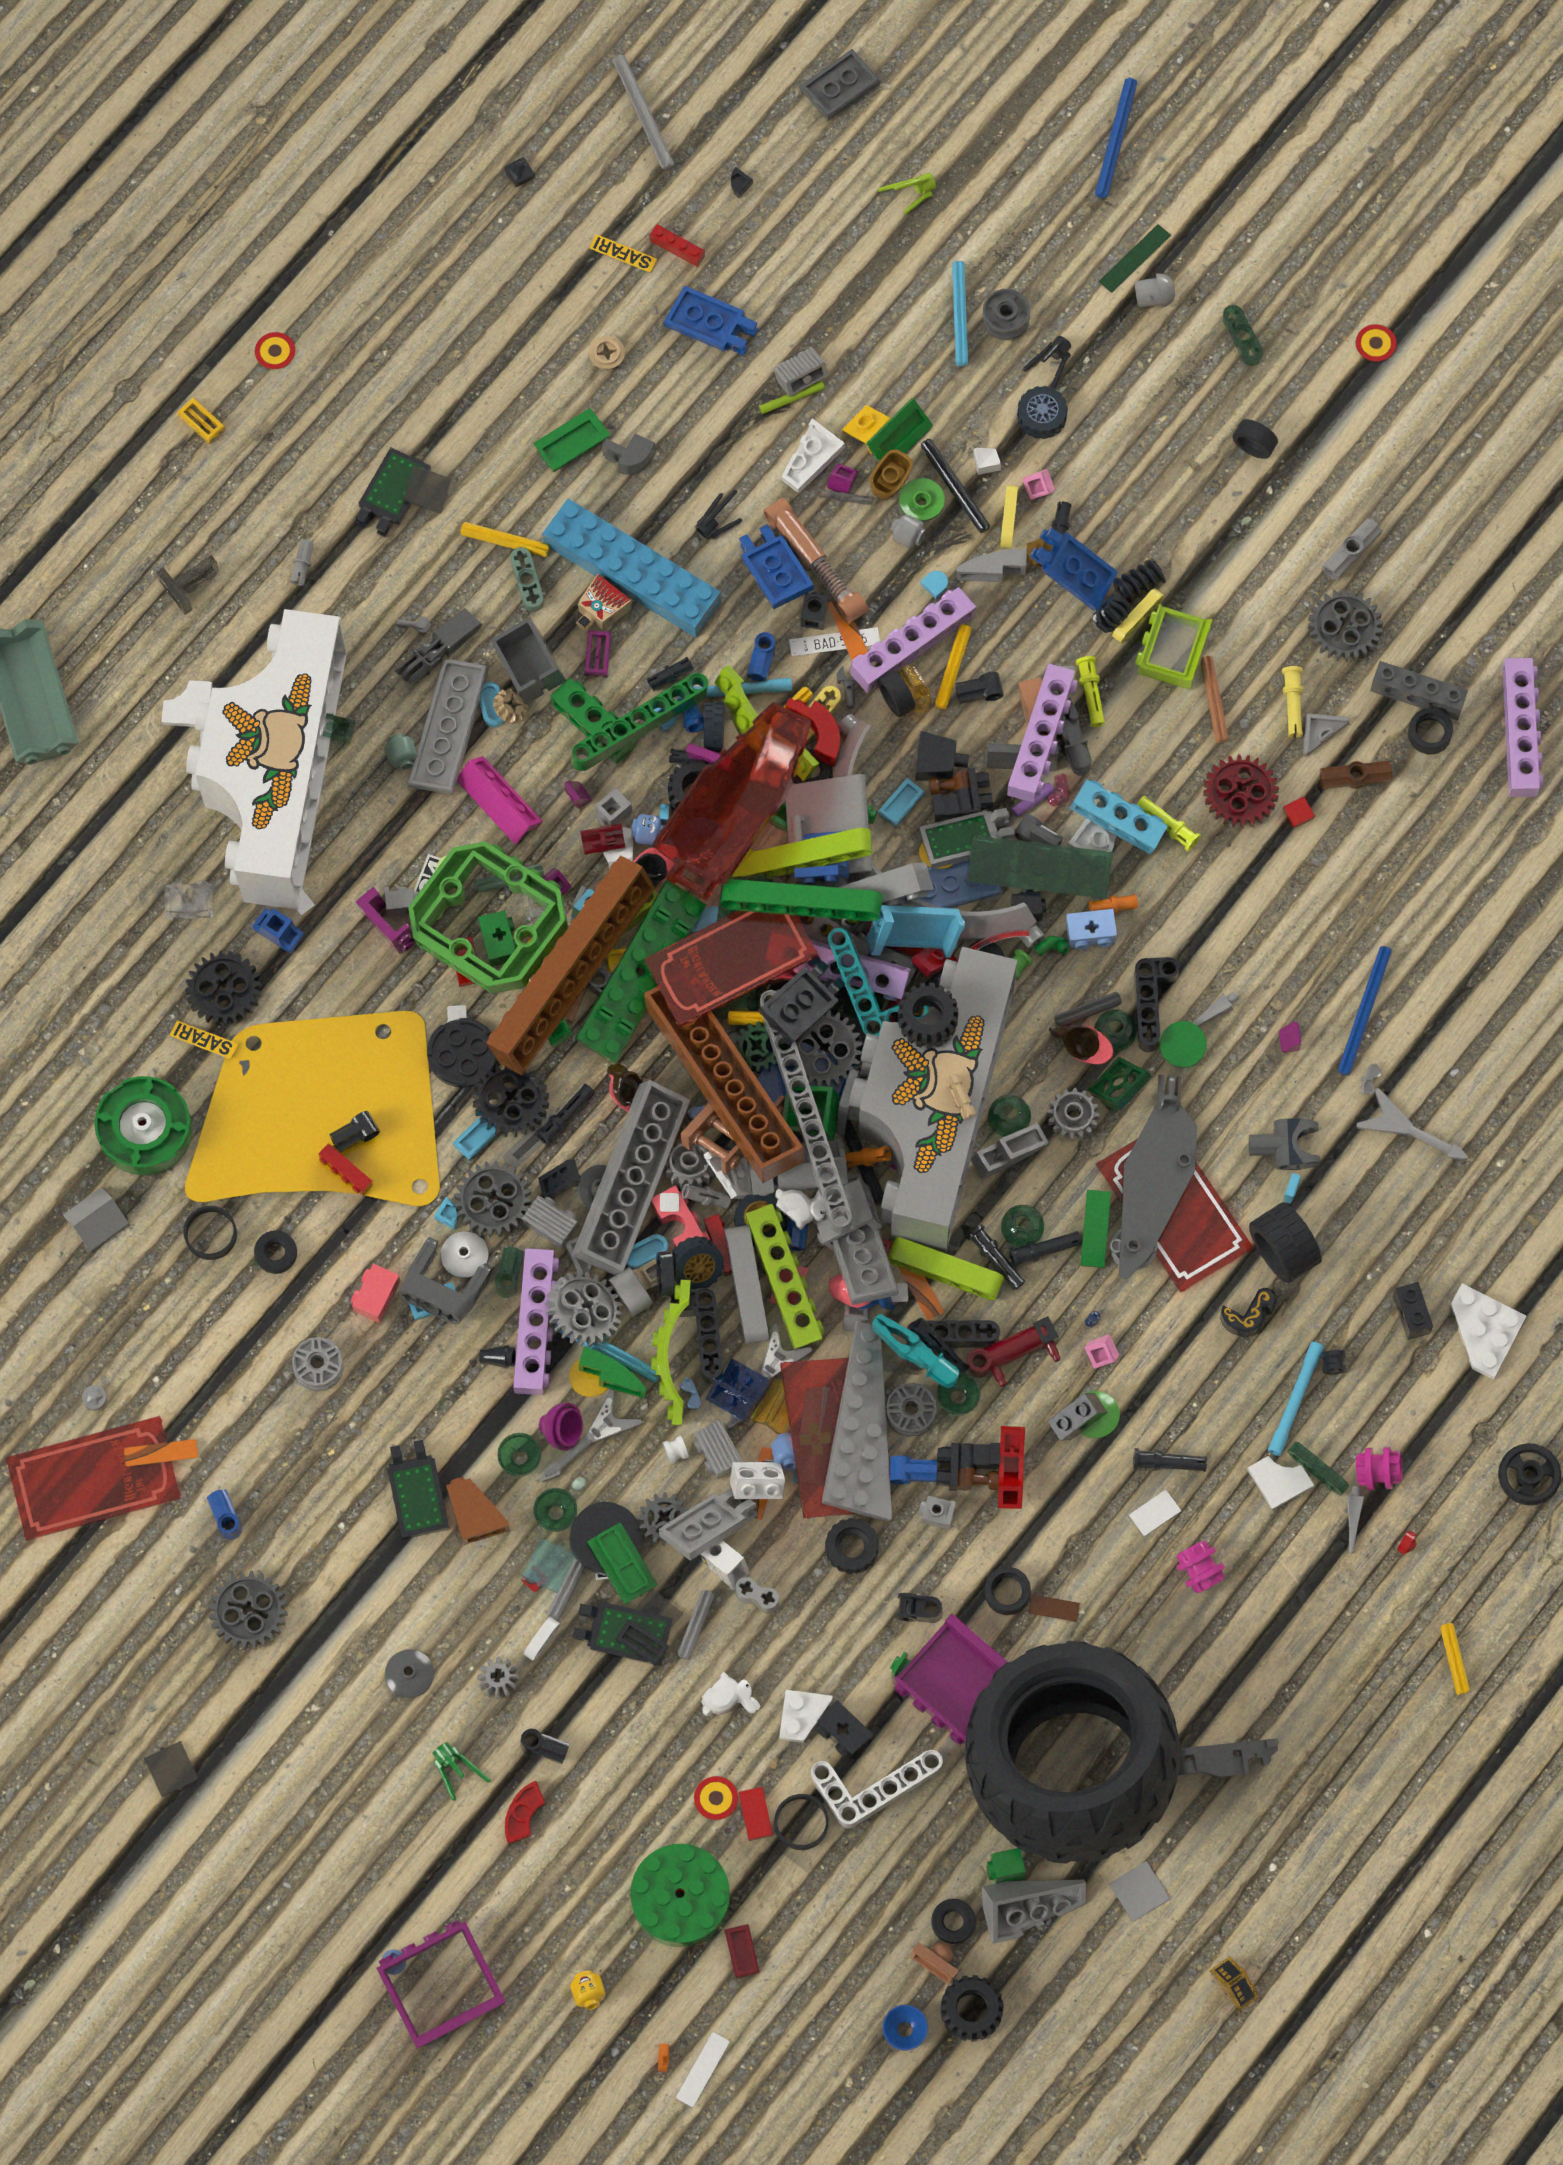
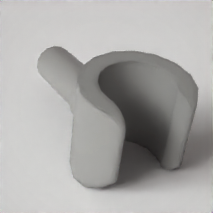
M420 616L417 622L397 620V625L414 628L422 634L426 633L431 625L429 619L424 616Z

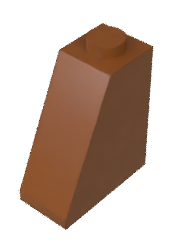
M456 1478L450 1482L451 1484L446 1485L464 1545L510 1531L507 1519L470 1478Z

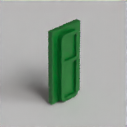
M911 398L866 445L879 462L890 450H899L906 453L933 424L916 400Z
M589 408L533 444L547 466L555 472L611 436L592 409Z
M621 1522L587 1541L624 1605L658 1585Z

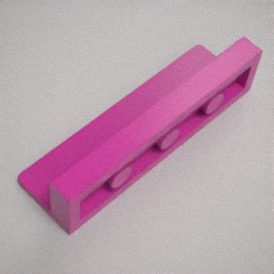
M483 756L469 760L459 774L457 782L514 844H518L526 832L538 828L543 822Z

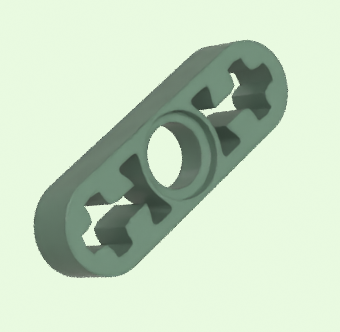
M523 547L516 548L512 551L510 558L524 607L528 611L535 612L540 610L544 604L537 573L529 550ZM519 555L525 558L526 568L521 569V564L518 560ZM528 574L534 580L531 584H523L521 582L522 576ZM533 590L537 602L535 604H532L530 601L529 591Z

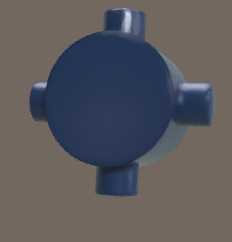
M1092 1311L1085 1319L1086 1326L1093 1328L1101 1319L1100 1313Z

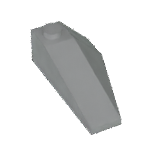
M1085 1880L1005 1881L982 1886L983 1911L992 1943L1017 1939L1024 1935L1023 1932L1033 1926L1038 1928L1044 1925L1043 1921L1055 1915L1062 1916L1085 1904Z

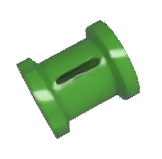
M1017 949L1012 958L1018 960L1015 980H1019L1022 971L1033 963L1032 959L1024 951Z

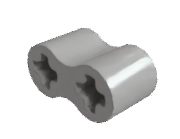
M630 1267L609 1279L611 1286L614 1287L613 1290L619 1295L618 1297L632 1317L653 1305L648 1293Z
M743 1577L737 1581L735 1593L741 1603L755 1604L760 1611L766 1614H772L778 1609L779 1595L776 1590L770 1587H760L749 1577ZM749 1586L750 1592H747L745 1595L742 1594V1589H746ZM769 1596L772 1597V1602L765 1605L764 1599H768Z

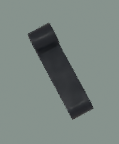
M1171 957L1143 958L1135 965L1134 987L1137 1039L1139 1048L1144 1052L1150 1053L1155 1051L1160 1040L1157 985H1170L1178 979L1180 966L1178 961ZM1167 967L1172 968L1174 973L1166 974L1163 972V969ZM1146 968L1150 970L1151 974L1142 975L1139 970ZM1146 990L1151 992L1152 996L1145 998L1140 993ZM1150 1013L1154 1018L1145 1020L1142 1014ZM1147 1030H1151L1150 1038L1152 1042H1148L1146 1038Z
M709 1288L690 1289L689 1306L682 1311L679 1317L696 1316L702 1378L709 1384H716L723 1377V1364L715 1293ZM675 1293L674 1296L671 1297L670 1303H676L678 1301L677 1299H675ZM708 1297L712 1302L707 1306H703L699 1303V1300ZM706 1320L714 1323L713 1327L709 1329L703 1328L701 1324ZM708 1343L716 1346V1349L712 1352H707L703 1348ZM714 1360L715 1374L711 1375L709 1372V1361Z
M991 1320L925 1321L934 1331H946L948 1335L942 1338V1340L950 1348L987 1347L998 1342L1000 1337L999 1325ZM915 1321L911 1322L907 1329L914 1331L911 1326ZM961 1330H968L972 1335L969 1338H962L958 1333ZM976 1330H979V1338H975ZM987 1330H991V1333H992V1337H991V1338H988V1337H987V1334H986V1331H987ZM906 1360L910 1369L914 1371L922 1370L918 1365Z

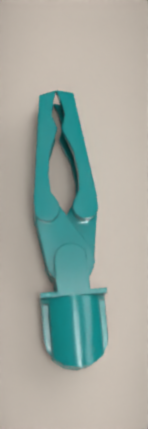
M879 1314L874 1318L872 1330L902 1359L909 1360L920 1368L926 1369L927 1378L931 1377L946 1388H952L956 1385L959 1370L943 1357V1353L937 1357L919 1339L917 1334L886 1316ZM890 1333L905 1339L909 1346L898 1342Z

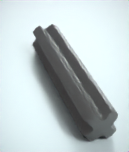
M1113 992L1054 1016L1057 1026L1065 1027L1121 1004V997L1118 992Z

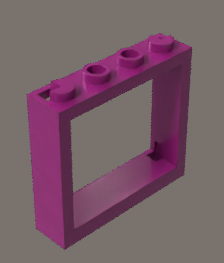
M456 1920L445 1926L446 1932L438 1935L435 1931L423 1938L425 1943L417 1947L412 1943L401 1949L402 1955L393 1958L391 1954L378 1961L380 1966L376 1969L416 2048L435 2040L506 2002L466 1922L460 1924L459 1920ZM462 1932L494 1997L419 2036L386 1971Z

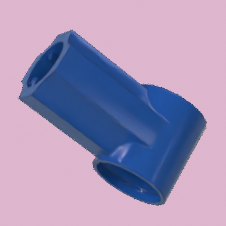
M762 632L755 638V646L747 677L754 681H767L771 661L775 654V639L772 634ZM763 643L770 645L767 649H762L759 646Z
M788 1218L787 1232L791 1240V1244L788 1245L790 1250L805 1251L809 1223L800 1230L796 1227V1223Z
M908 1456L890 1457L889 1468L890 1483L909 1484L911 1481L936 1482L937 1460H915Z
M223 1489L212 1492L207 1496V1500L217 1522L218 1529L226 1539L233 1540L238 1538L242 1532V1525L238 1520L227 1490ZM228 1522L235 1523L234 1528L231 1530H225L224 1526Z

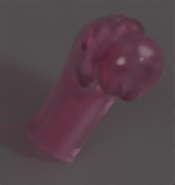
M1058 774L1054 777L1057 788L1053 794L1048 796V802L1051 806L1062 805L1070 795L1066 775Z

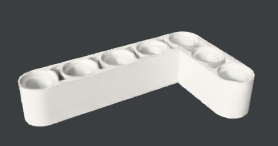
M928 1750L853 1798L832 1766L825 1761H819L813 1765L811 1779L839 1824L844 1828L851 1829L939 1774L942 1769L943 1758L939 1752ZM928 1758H935L939 1764L935 1768H928L925 1765V1761ZM819 1769H825L828 1771L829 1776L824 1780H820L816 1777L815 1773ZM908 1771H914L918 1777L915 1781H907L904 1778V1774ZM887 1784H893L896 1786L897 1791L892 1795H888L884 1792L883 1788ZM831 1790H839L842 1793V1797L838 1800H832L828 1795ZM867 1797H872L876 1800V1805L867 1808L863 1805V1800ZM846 1810H851L856 1816L853 1820L846 1821L842 1818V1813Z

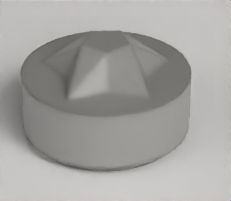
M92 1385L84 1390L82 1401L86 1408L97 1411L105 1406L107 1395L103 1388Z

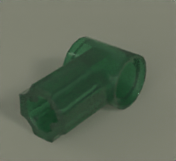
M515 1247L503 1248L498 1273L495 1276L497 1293L504 1298L512 1297L517 1292V1282L524 1251ZM505 1280L512 1282L508 1287L500 1286Z

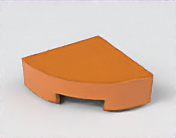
M659 2043L658 2072L668 2071L670 2051L668 2044Z

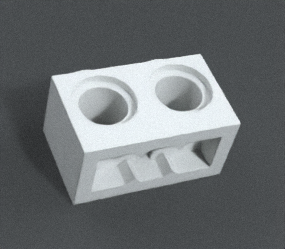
M776 1462L732 1463L730 1484L734 1499H782L785 1477L781 1464Z

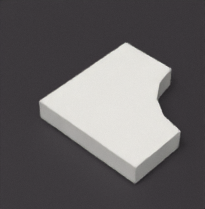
M189 680L187 688L180 696L171 700H164L162 725L195 727L198 703L210 702L213 688L212 682Z
M1267 1456L1247 1468L1271 1510L1314 1487L1302 1465L1294 1468L1282 1467L1274 1463Z

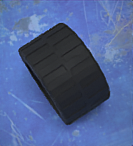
M1282 1202L1250 1222L1249 1232L1256 1248L1266 1264L1283 1282L1290 1283L1322 1262L1321 1250L1312 1232L1301 1216L1289 1204Z

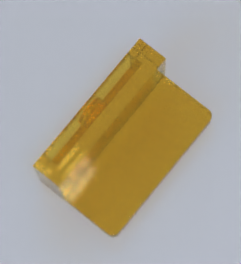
M771 1379L773 1382L756 1407L751 1420L754 1423L766 1425L776 1434L780 1435L785 1433L805 1393L790 1382Z

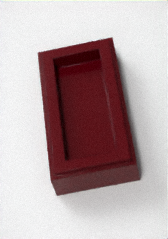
M749 1924L725 1929L735 1979L760 1974Z

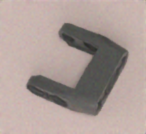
M428 1237L408 1269L398 1294L405 1302L451 1324L458 1325L472 1310L487 1285L494 1268L486 1263L479 1266L463 1294L458 1293L424 1276L435 1257V1251L438 1246V1240Z

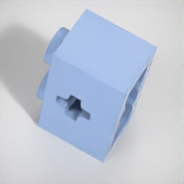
M1113 909L1066 914V928L1070 948L1083 950L1093 945L1108 947L1112 943H1116L1117 933ZM1088 928H1093L1095 933H1090Z

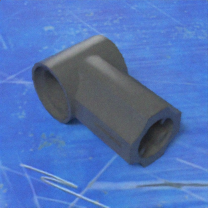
M1025 814L1014 831L1015 837L1019 841L1027 845L1033 844L1051 856L1057 852L1063 841V837L1043 826V823L1031 814Z

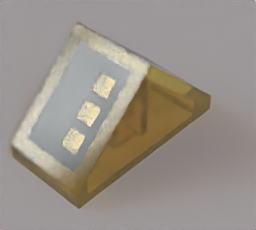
M1230 1956L1210 1970V1973L1238 2011H1241L1259 1998L1247 1973Z

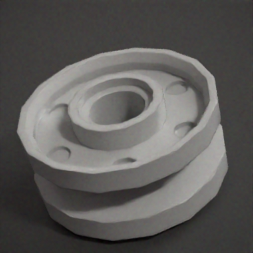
M321 1337L309 1338L300 1343L293 1354L292 1365L294 1375L299 1384L306 1389L324 1391L335 1386L340 1380L344 1369L342 1355L337 1345L329 1339ZM316 1360L324 1362L321 1368L316 1369L311 1366Z

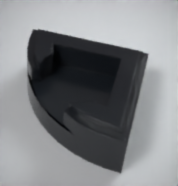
M735 167L731 175V188L735 196L740 198L753 184V179Z

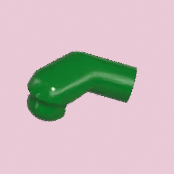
M1048 936L1036 945L1034 950L1040 957L1050 949L1057 950L1060 954H1066L1070 950V945L1064 937Z

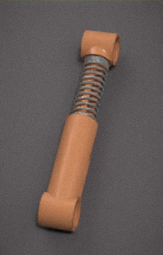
M782 497L763 510L769 524L780 532L808 570L815 572V575L820 578L819 580L822 581V584L827 587L829 593L832 594L838 603L837 609L847 623L850 624L869 611L861 595L857 592H851L850 589H847L845 583H842L843 580L837 577L836 571L826 561V554L797 519L786 499Z

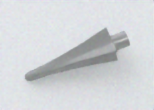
M1234 992L1227 997L1222 993L1193 1024L1199 1027L1220 1015L1232 1011V1004L1238 1000V997Z
M1355 1486L1351 1487V1495L1346 1497L1350 1554L1354 1553L1357 1528L1364 1501V1496H1360L1361 1487Z

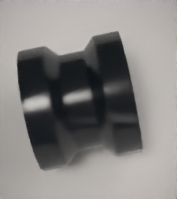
M1328 1350L1321 1353V1357L1324 1360V1366L1322 1367L1324 1374L1335 1375L1347 1371L1343 1361L1346 1357L1345 1351Z

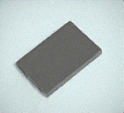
M851 49L800 85V90L828 121L879 85L880 79L859 55Z
M989 743L987 768L1014 769L1021 745ZM1058 747L1055 754H1050L1048 761L1051 762L1049 771H1056ZM1037 751L1031 753L1037 757L1042 755V753Z

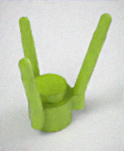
M928 172L913 179L880 187L878 191L883 192L891 189L897 191L914 186L916 192L923 195L904 210L903 213L907 214L922 201L933 196L931 191L936 189V182L932 174Z

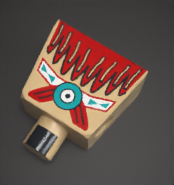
M597 574L579 600L578 608L582 616L576 624L585 632L593 624L599 629L605 630L632 609L631 600Z

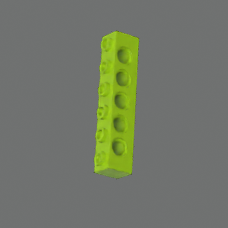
M773 1204L745 1213L744 1217L747 1225H749L751 1236L793 1349H800L820 1342L823 1339L822 1334H825L821 1321H816L813 1312L816 1311L813 1299L807 1298L805 1290L808 1289L804 1276H799L796 1267L800 1266L796 1254H791L788 1247L791 1244V1240L787 1230L782 1231L780 1222H783L779 1208L774 1209ZM765 1226H772L776 1234L768 1238L764 1236L762 1229ZM774 1248L781 1249L784 1257L780 1260L773 1259L771 1250ZM784 1270L789 1271L792 1274V1280L790 1282L781 1281L779 1273ZM790 1293H797L801 1301L797 1305H792L788 1302L787 1296ZM800 1315L806 1316L809 1320V1325L799 1327L796 1324V1317Z

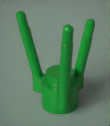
M448 1742L441 1744L432 1753L436 1758L434 1764L438 1768L453 1801L456 1800V1796L443 1766L445 1768L452 1767L459 1777L463 1778L464 1774L456 1764L457 1758L487 1783L491 1781L488 1776L463 1756L456 1746L452 1748Z

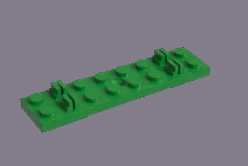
M670 880L664 882L577 1033L575 1040L613 1064L618 1061L647 1010L644 993L662 984L661 969L663 963L669 960L667 955L683 947L707 904ZM678 952L677 954H675V955L672 956V958L674 959V961H675L676 957L678 956L679 952ZM674 961L665 966V976L667 975ZM638 967H641L644 970V974L642 976H639L636 973Z

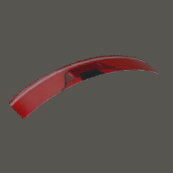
M1012 930L998 933L971 946L970 949L978 950L985 945L1005 938L1029 937V930Z

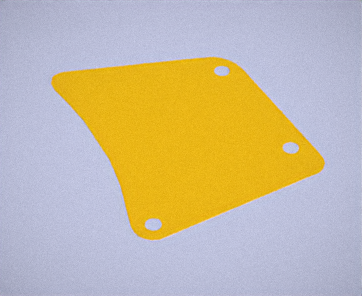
M395 1011L257 1024L245 1028L232 1039V1042L238 1043V1046L232 1058L225 1057L185 1182V1193L188 1198L195 1202H209L265 1192L331 1191L357 1194L349 1183L345 1184L341 1180V1176L332 1173L327 1164L325 1166L319 1161L318 1153L328 1143L335 1148L329 1134L347 1125L353 1117L364 1111H369L380 1129V1133L372 1140L367 1142L361 1141L341 1152L345 1158L373 1181V1186L364 1195L411 1206L427 1205L438 1196L440 1184L425 1022L420 1015L412 1011ZM381 1024H386L391 1029V1034L386 1039H380L376 1036L375 1030ZM251 1036H257L261 1039V1047L256 1051H251L246 1047V1040ZM249 1060L250 1067L243 1076V1067L239 1063L240 1061ZM423 1179L427 1182L428 1189L425 1193L417 1194L413 1191L412 1184L415 1180Z

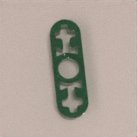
M1227 306L1223 311L1222 321L1242 360L1250 366L1258 365L1262 360L1263 349L1252 327L1239 306ZM1229 313L1237 315V326H1235L1234 319L1232 317L1229 318ZM1239 331H1246L1249 337L1246 340H1240L1236 334ZM1249 344H1250V349H1251V351H1252L1253 353H1256V352H1257L1255 358H1253L1252 355H1249V356H1248V354H1249L1248 345H1249Z
M1294 1442L1288 1449V1454L1297 1463L1302 1465L1337 1495L1342 1496L1349 1488V1484L1344 1478L1301 1443Z

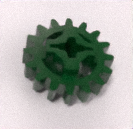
M757 1021L756 1027L749 1023V1030L741 1029L742 1037H735V1040L739 1042V1045L735 1047L752 1072L755 1068L759 1074H762L763 1068L770 1072V1065L778 1066L774 1050L772 1052V1044L766 1026L764 1025L763 1027L760 1021ZM762 1033L760 1036H753L755 1034ZM754 1042L760 1044L765 1053L759 1051ZM782 1044L779 1046V1048L781 1050L786 1049V1046ZM759 1059H766L762 1062H757Z

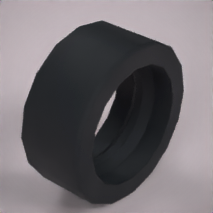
M1243 419L1232 435L1233 441L1241 450L1261 459L1269 458L1278 444V438L1274 432L1265 425L1250 419Z
M892 671L878 679L880 692L888 707L897 717H902L915 709L913 695L898 672Z
M1424 708L1418 711L1411 719L1408 729L1409 741L1413 748L1420 753L1427 755L1438 754L1444 751L1450 744L1453 734V723L1442 710ZM1424 720L1437 721L1444 728V736L1436 743L1425 742L1417 735L1418 725Z
M1010 1566L1001 1567L993 1571L987 1578L984 1589L985 1600L996 1613L1014 1615L1022 1611L1029 1602L1031 1594L1030 1582L1027 1576L1019 1569ZM1004 1577L1014 1578L1022 1587L1021 1598L1011 1605L1001 1604L996 1600L993 1593L995 1583Z

